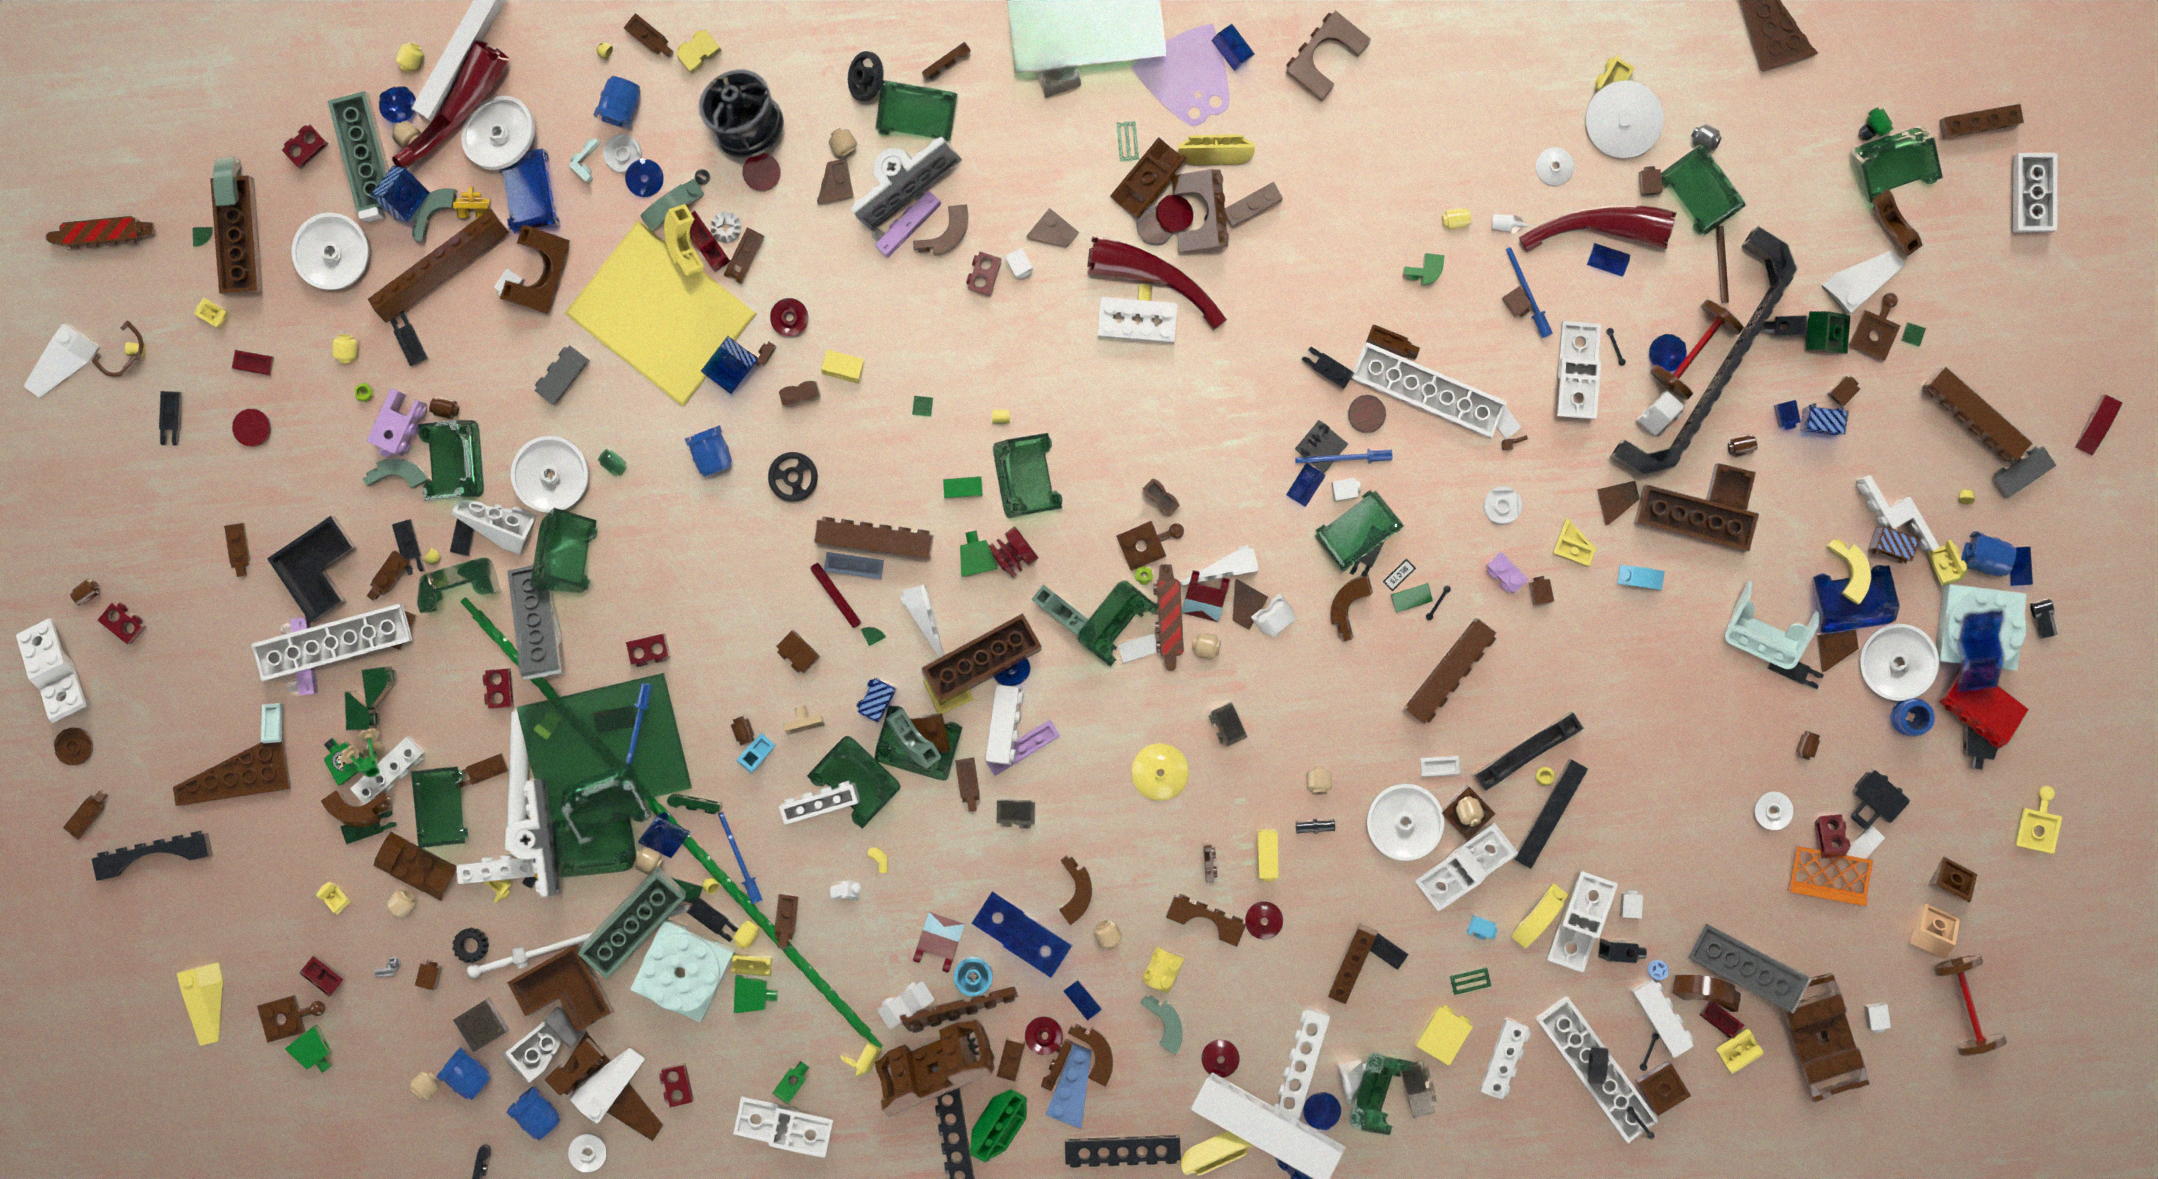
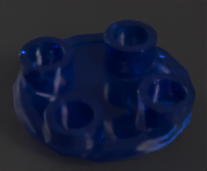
M392 87L380 94L379 110L387 121L401 123L409 120L415 113L412 106L416 98L407 87Z
M1673 334L1658 336L1653 340L1649 348L1651 363L1661 366L1669 372L1677 370L1687 354L1686 343Z
M1317 1092L1306 1100L1303 1107V1115L1311 1127L1319 1130H1329L1339 1121L1341 1106L1338 1099L1332 1094Z

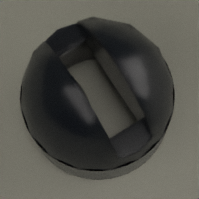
M1868 123L1859 129V136L1863 135L1862 140H1870L1876 136L1873 128Z
M699 169L696 171L694 178L698 184L705 185L710 181V174L705 169ZM698 173H701L703 176H706V180L697 176Z

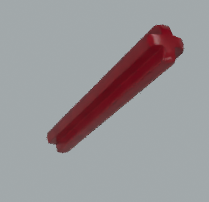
M819 563L812 565L810 570L852 628L861 624L860 619Z

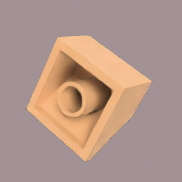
M1925 903L1912 930L1910 944L1946 959L1956 946L1960 918Z

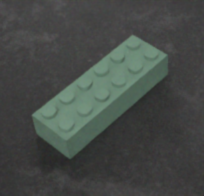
M363 91L329 100L328 105L357 213L374 207L380 210L384 209L382 198L385 199L387 208H389L388 203L391 207L398 205L393 184L375 195L376 192L391 184L392 181L377 191L375 189L392 178L380 184L391 174L385 177L390 171L369 94ZM377 197L380 198L381 205L378 203Z
M657 866L579 947L578 955L607 979L685 899L686 891Z

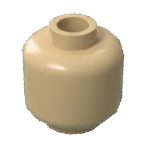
M404 121L397 123L393 127L392 139L399 146L405 148L421 132L411 122Z
M838 128L831 133L832 137L829 140V145L837 156L845 158L856 151L857 141L849 129L841 130V128Z
M1201 632L1197 638H1193L1192 649H1195L1197 657L1213 659L1215 655L1218 656L1221 641L1218 640L1217 635Z
M1314 766L1313 770L1307 772V789L1312 791L1314 795L1327 794V791L1332 788L1331 772L1324 769V766Z
M1469 796L1458 802L1456 812L1462 824L1473 827L1481 823L1480 819L1483 818L1484 811L1478 799Z
M649 847L643 848L642 851L638 850L633 861H636L635 868L647 875L657 866L660 868L663 863L661 853Z
M407 889L396 890L387 902L389 913L396 918L407 917L416 905L414 894Z
M1103 920L1096 925L1094 930V936L1101 948L1111 950L1119 945L1118 943L1122 935L1115 922Z
M420 1072L411 1081L410 1091L420 1101L422 1099L428 1100L439 1089L436 1083L438 1079L431 1072L428 1074Z

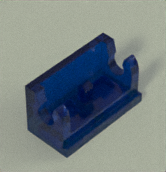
M1233 24L1221 30L1211 40L1234 71L1255 55Z

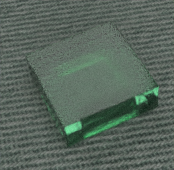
M1907 322L1901 341L1920 347L1926 328Z
M914 396L912 415L932 417L933 397Z

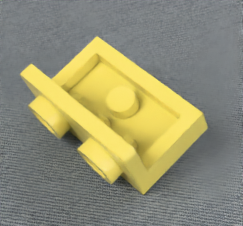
M1618 55L1614 58L1610 57L1604 66L1607 68L1604 75L1600 73L1595 81L1597 85L1595 90L1598 92L1610 83L1628 80L1635 67L1621 60Z
M1951 539L1947 540L1945 546H1941L1934 551H1927L1926 555L1942 586L1964 580L1967 565L1965 561L1961 560L1957 545L1953 544Z
M1157 947L1151 956L1148 968L1144 972L1142 982L1169 994L1184 958Z
M1749 1029L1744 1030L1716 1048L1723 1063L1732 1074L1764 1054Z

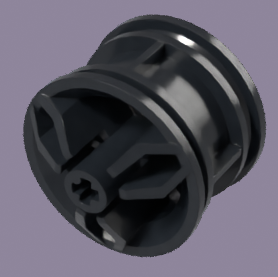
M749 70L725 72L713 79L706 86L700 97V116L706 126L712 130L718 147L727 155L737 158L757 156L773 146L781 135L784 125L783 113L779 105L771 98L770 90L765 80L755 72Z

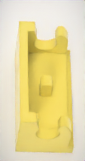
M826 350L821 373L859 384L864 359Z
M734 954L732 956V973L771 976L772 957Z

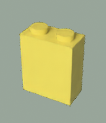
M1276 829L1257 830L1258 877L1262 878L1263 882H1273L1274 878H1279L1278 831Z
M1444 1004L1443 1007L1437 1006L1415 1045L1450 1066L1473 1026L1470 1024L1471 1020L1462 1014L1458 1017L1453 1014L1454 1010Z

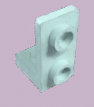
M597 138L588 140L583 146L585 149L580 154L576 153L570 159L571 163L569 166L587 183L593 179L590 175L592 171L584 163L580 164L601 143Z

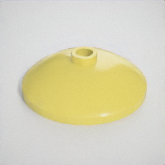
M1156 743L1145 747L1137 754L1132 764L1131 774L1135 787L1142 795L1152 800L1164 801L1174 798L1184 789L1189 777V768L1184 755L1177 748L1169 744ZM1158 769H1162L1164 771L1163 776L1157 775Z

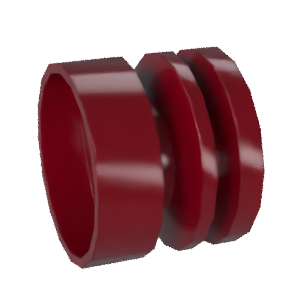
M1014 526L1005 533L1008 540L1006 544L999 538L996 540L1001 548L997 549L993 543L989 545L994 559L1012 577L1017 575L1012 567L1016 566L1020 572L1023 571L1019 563L1023 560L1027 565H1030L1039 558Z

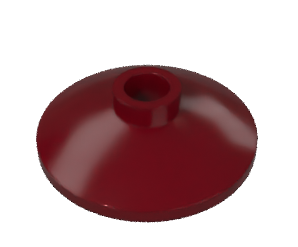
M784 298L773 306L770 313V322L779 334L795 336L806 328L808 311L799 300ZM788 314L793 315L792 321H787L786 317Z
M1267 901L1257 902L1248 909L1245 916V925L1248 932L1255 938L1261 940L1271 939L1281 931L1283 915L1275 904ZM1267 918L1268 923L1263 925L1261 919Z
M1050 1017L1035 1018L1028 1024L1025 1031L1027 1046L1031 1051L1039 1055L1054 1053L1060 1047L1063 1040L1061 1026ZM1044 1032L1048 1033L1046 1040L1042 1038Z
M1217 1039L1205 1046L1201 1061L1208 1074L1214 1073L1224 1078L1236 1071L1240 1056L1233 1043L1224 1039ZM1223 1056L1224 1062L1219 1063L1217 1058Z

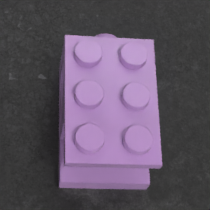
M390 389L367 439L368 442L381 447L379 454L388 458L391 453L403 456L404 453L409 451L411 437L416 435L419 429L417 424L420 418L423 419L427 412V408H425L427 404L418 400L414 401L408 416L398 412L406 394L394 389Z

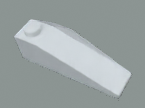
M1891 250L1837 272L1822 287L1847 315L1867 300L1897 273L1905 263L1894 250Z
M63 323L52 337L24 387L37 397H42L61 381L74 374L79 368L88 364L100 347L72 326Z
M458 499L451 513L501 548L518 555L521 554L537 517L536 514L518 507L507 509L501 508V505L497 504L494 507L486 506L482 502Z
M1249 545L1237 547L1238 551L1199 571L1198 582L1259 571L1254 548L1249 549ZM1191 576L1181 581L1182 585L1189 584Z
M920 585L903 590L904 594L901 595L903 606L907 605V609L938 657H943L944 652L927 586Z
M562 1006L560 1009H561V1010L568 1016V1018L570 1019V1017H569L568 1013L566 1012L564 1006ZM543 1022L505 1052L503 1057L519 1075L530 1083L546 1069L563 1041Z
M627 1049L582 1081L569 1100L581 1113L598 1124L645 1058L633 1049Z
M1361 1059L1338 1065L1348 1105L1353 1103L1366 1082L1365 1075H1368L1367 1066L1362 1064Z

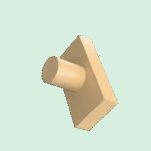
M802 705L795 708L797 720L784 723L785 732L790 735L824 726L825 724L821 714L808 717L806 706Z

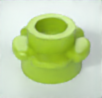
M361 383V385L355 387L354 392L357 400L367 402L371 399L373 389L369 387V384Z
M1142 566L1136 570L1135 579L1141 585H1147L1148 582L1153 580L1154 575L1150 567Z

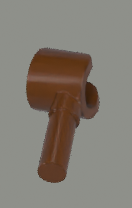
M1527 435L1503 440L1502 450H1512L1513 443L1527 440Z

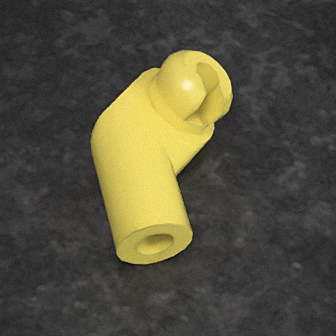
M879 848L869 849L868 857L878 862L879 873H888L887 855Z

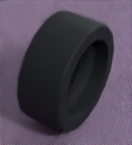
M1594 1046L1591 1048L1588 1062L1589 1083L1605 1084L1609 1061L1608 1048Z

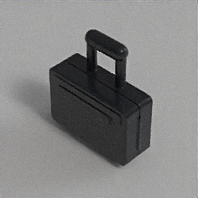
M1870 770L1861 777L1852 790L1853 794L1862 803L1851 814V819L1864 830H1868L1879 816L1885 822L1892 823L1909 804L1910 800L1902 793V788L1895 787L1888 781L1887 775H1881L1876 770ZM1866 805L1875 812L1868 822L1858 815Z

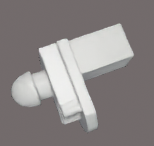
M841 881L840 885L830 887L831 899L838 900L844 898L854 901L860 899L861 885L859 882Z

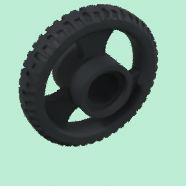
M869 51L860 52L850 64L847 79L849 91L859 101L872 100L881 89L884 70L881 59L875 53ZM869 58L873 66L865 67L863 61Z
M788 452L778 456L771 464L768 472V482L771 490L779 498L790 502L801 501L807 498L814 491L818 481L815 464L809 457L798 452ZM787 459H798L796 467H789L785 471L780 470L778 467ZM810 469L811 481L808 488L804 490L800 486L803 481L802 472ZM792 471L798 474V479L795 482L788 480V474ZM783 479L787 485L792 486V494L788 495L782 492L775 481Z

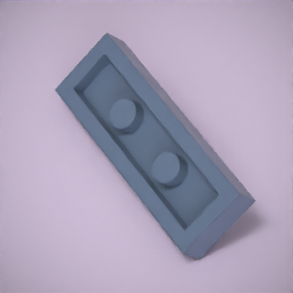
M827 552L824 571L881 579L884 560Z

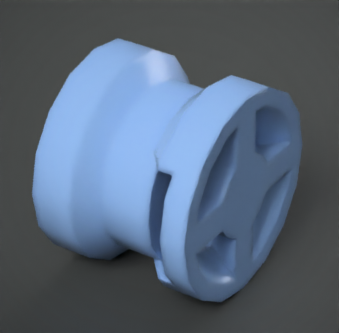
M1653 960L1648 965V973L1655 980H1663L1667 977L1669 973L1668 966L1661 960Z

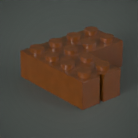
M578 944L567 948L507 982L525 1016H529L560 999L577 1031L585 1029L615 1011L590 965L578 955L580 947Z

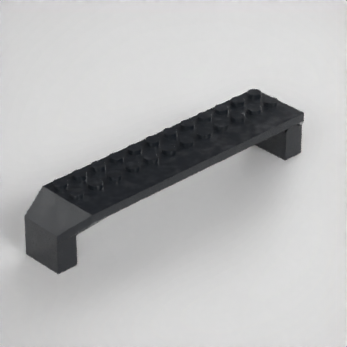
M1759 226L1750 231L1742 247L1764 260L1770 288L1670 448L1647 454L1627 440L1619 441L1610 458L1637 475L1676 467L1681 459V455L1690 445L1694 434L1700 429L1704 418L1710 413L1712 405L1720 397L1722 389L1730 381L1732 373L1740 365L1742 357L1750 349L1752 341L1763 328L1762 325L1773 312L1772 309L1779 302L1784 290L1794 278L1797 267L1788 244Z

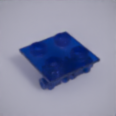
M663 812L655 817L638 840V843L672 858L690 834V831L670 822L668 813Z

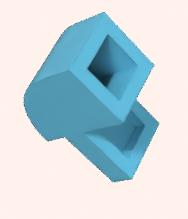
M1620 565L1617 584L1662 590L1665 571Z
M760 733L736 762L749 773H753L775 747V744Z

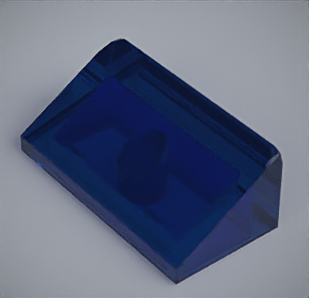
M1594 243L1587 265L1623 277L1630 261V254Z
M1306 463L1286 496L1306 507L1326 475Z
M2015 547L2016 559L2010 571V586L2033 585L2031 547Z
M1079 979L1063 990L1087 1021L1102 1010V1007Z

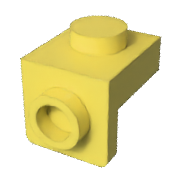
M204 297L193 312L215 328L218 324L221 325L226 318V311Z
M508 879L484 882L497 893L493 900L495 903L500 899L505 900L511 892L508 889L512 882Z
M332 882L323 885L316 894L318 898L324 900L336 915L351 902L341 888Z

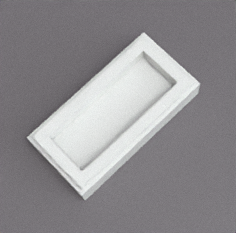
M377 207L358 212L359 218L367 223L386 218L385 212Z
M1505 406L1496 427L1504 438L1507 439L1521 429V426Z
M1154 633L1117 644L1123 663L1157 653Z
M1459 756L1420 758L1421 777L1460 775Z
M1871 825L1868 830H1864L1850 845V850L1846 855L1866 859L1885 837Z

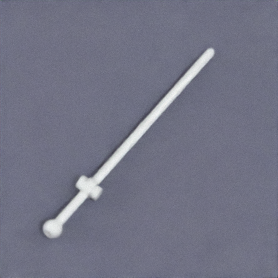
M682 905L676 907L666 918L685 913L689 906ZM592 933L528 952H524L523 947L513 949V956L481 966L477 964L470 965L467 968L468 975L472 979H477L481 976V973L511 964H516L518 969L528 966V959L584 943Z

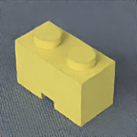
M706 29L704 31L699 30L692 36L693 39L689 43L684 42L677 48V56L691 73L703 65L702 60L706 57L711 59L721 51L719 45Z

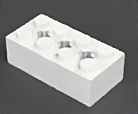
M2018 153L2013 155V232L2051 233L2057 231V153ZM2032 171L2038 173V176L2034 177ZM2033 190L2035 192H2038L2037 196H2034V194H2032ZM2033 209L2034 211H2038L2037 215H2034L2032 213Z
M1101 297L1098 337L1174 343L1178 303ZM1121 314L1124 320H1121V323H1116L1113 316ZM1136 315L1143 319L1140 325H1135V321H1132V318H1135ZM1155 317H1159V320L1162 321V324H1159L1157 327L1151 322Z

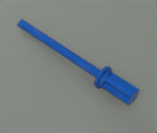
M1509 247L1506 251L1526 296L1532 303L1531 307L1535 315L1531 319L1535 320L1542 338L1550 336L1553 332L1545 317L1546 312H1540L1514 252Z
M1367 449L1366 454L1295 458V463L1368 459V464H1371L1374 461H1391L1393 455L1392 449Z
M641 684L638 701L634 704L638 708L623 773V776L627 778L631 769L644 709H649L648 701L652 688L651 684Z
M721 812L718 816L745 878L742 885L744 884L751 903H757L763 899L756 885V878H750L725 815Z

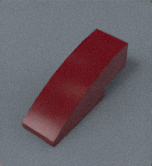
M693 211L691 215L694 221L690 227V238L716 272L728 264L730 259L697 212Z
M2106 394L2101 395L2094 412L2090 414L2075 448L2093 455L2111 427L2123 402Z

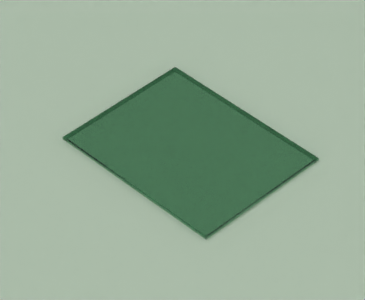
M1007 0L1015 73L1167 56L1160 0Z
M664 673L516 707L534 779L546 778L552 821L692 788ZM641 684H651L652 688L648 701L649 709H644L631 769L627 778L623 776L638 712V708L634 704L638 701Z

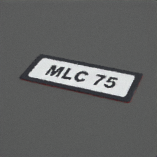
M1405 559L1383 580V583L1391 591H1394L1416 567L1408 559Z

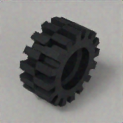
M466 928L454 937L452 950L455 951L454 955L458 956L459 960L464 961V963L479 961L488 952V937H485V933L481 932L478 928ZM467 938H473L477 941L478 948L473 953H469L464 949L463 944Z

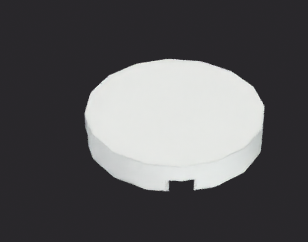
M619 134L607 141L603 156L605 163L612 170L626 173L634 170L639 165L642 158V150L640 144L633 137Z
M1501 486L1488 492L1484 499L1483 507L1489 520L1496 524L1504 525L1512 523L1518 518L1522 510V501L1515 490L1510 487Z

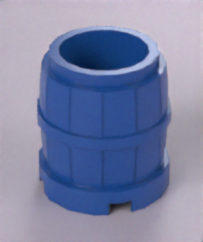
M611 76L607 80L603 91H601L599 104L595 108L593 115L596 118L598 115L602 116L601 120L611 125L622 128L623 124H625L626 128H630L631 118L638 106L637 103L641 92L639 90L640 86L627 79Z
M720 425L685 438V442L689 446L693 457L692 460L703 477L732 466L729 447L721 434L722 429Z
M1978 531L1971 533L1969 537L1972 540L1970 543L1966 542L1962 553V561H1965L1967 569H1975L1986 575L2007 576L2016 559V548L2000 538L1986 536Z
M1917 698L1896 702L1890 714L1891 724L1895 730L1908 736L1916 737L1927 733L1935 722V714L1932 707L1922 699ZM1909 711L1911 714H1915L1912 722L1906 720L1907 712Z
M461 1047L436 1076L437 1079L441 1082L444 1081L452 1088V1091L470 1100L479 1093L491 1077L488 1070L478 1060L467 1055L466 1051Z
M532 1086L519 1097L516 1103H513L508 1108L506 1113L511 1118H514L523 1131H526L533 1139L541 1140L554 1129L561 1119L552 1104L539 1094L540 1092L535 1086Z

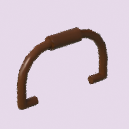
M126 321L120 329L124 331L129 327L138 339L139 348L138 352L123 366L122 370L119 372L106 370L97 361L101 357L99 353L91 360L107 376L118 377L126 372L128 373L137 364L143 353L144 343L142 336L130 321Z

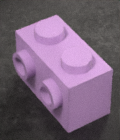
M1499 552L1486 565L1488 568L1487 572L1494 579L1498 578L1502 582V588L1508 593L1510 591L1515 593L1529 580L1502 552Z

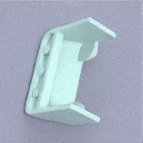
M1748 581L1735 605L1725 633L1727 642L1784 669L1794 668L1819 626V612L1815 611L1807 626L1795 623L1789 626L1786 632H1783L1752 617L1754 604L1749 601L1752 593V582Z

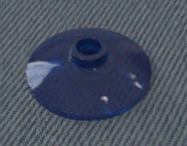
M638 159L627 168L625 181L628 189L633 194L640 197H650L661 189L664 176L662 169L656 162L650 159ZM647 175L648 181H641V176Z
M1028 659L994 676V679L1003 686L1021 684L1030 674L1031 667Z

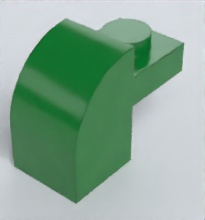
M1425 253L1423 268L1405 266L1402 276H1407L1408 280H1418V277H1420L1421 285L1431 284L1439 278L1443 271L1445 255Z

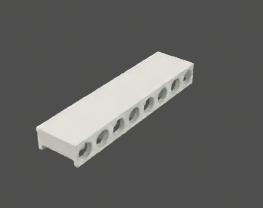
M473 0L412 106L413 110L432 122L446 102L476 40H483L505 0Z
M1368 342L1364 344L1353 370L1355 374L1351 378L1489 438H1492L1507 403L1502 399Z
M396 604L251 644V647L254 651L261 681H266L413 641L403 604Z
M1567 996L1536 1017L1541 1027L1628 1144L1644 1132V1129L1632 1114L1627 1112L1628 1106H1632L1635 1109L1634 1112L1647 1128L1659 1122L1610 1053L1605 1084L1588 1082L1590 1050L1593 1046L1603 1048L1605 1046Z
M1211 1073L1206 1078L1191 1108L1197 1114L1314 1179H1330L1346 1148L1214 1073Z

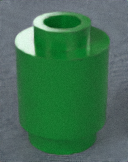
M1876 107L1868 112L1867 120L1874 132L1878 133L1880 137L1893 130V123L1884 108L1879 109Z

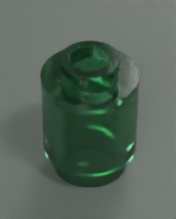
M605 449L598 458L600 465L613 476L622 475L627 468L625 466L626 461L613 450Z

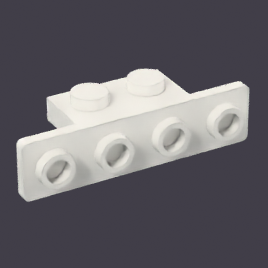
M512 855L500 856L499 860H493V857H484L477 863L457 865L458 883L466 884L535 876L533 868L534 859L520 860L512 858Z

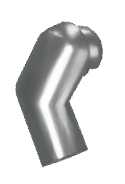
M392 956L388 959L389 962L385 967L375 968L376 978L393 976L400 967V960Z

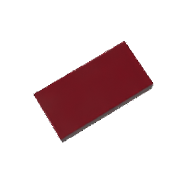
M235 350L232 369L271 376L274 357Z

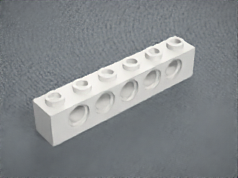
M1307 1008L1306 1012L1303 1011L1301 1014V1030L1296 1031L1294 1041H1297L1295 1049L1291 1048L1288 1058L1291 1060L1289 1067L1286 1066L1283 1078H1286L1285 1083L1280 1085L1277 1096H1280L1279 1103L1274 1104L1275 1108L1298 1121L1330 1019L1329 1014ZM1309 1025H1314L1317 1028L1316 1032L1312 1035L1306 1033V1028ZM1305 1043L1311 1045V1050L1308 1053H1303L1300 1050L1301 1046ZM1304 1062L1306 1065L1305 1069L1297 1071L1295 1069L1296 1063ZM1293 1080L1300 1082V1086L1296 1090L1289 1087L1290 1082ZM1286 1099H1293L1295 1103L1293 1107L1286 1108L1284 1101Z

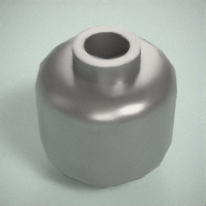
M1708 124L1696 127L1691 135L1694 138L1693 145L1706 152L1715 151L1722 139L1720 131Z

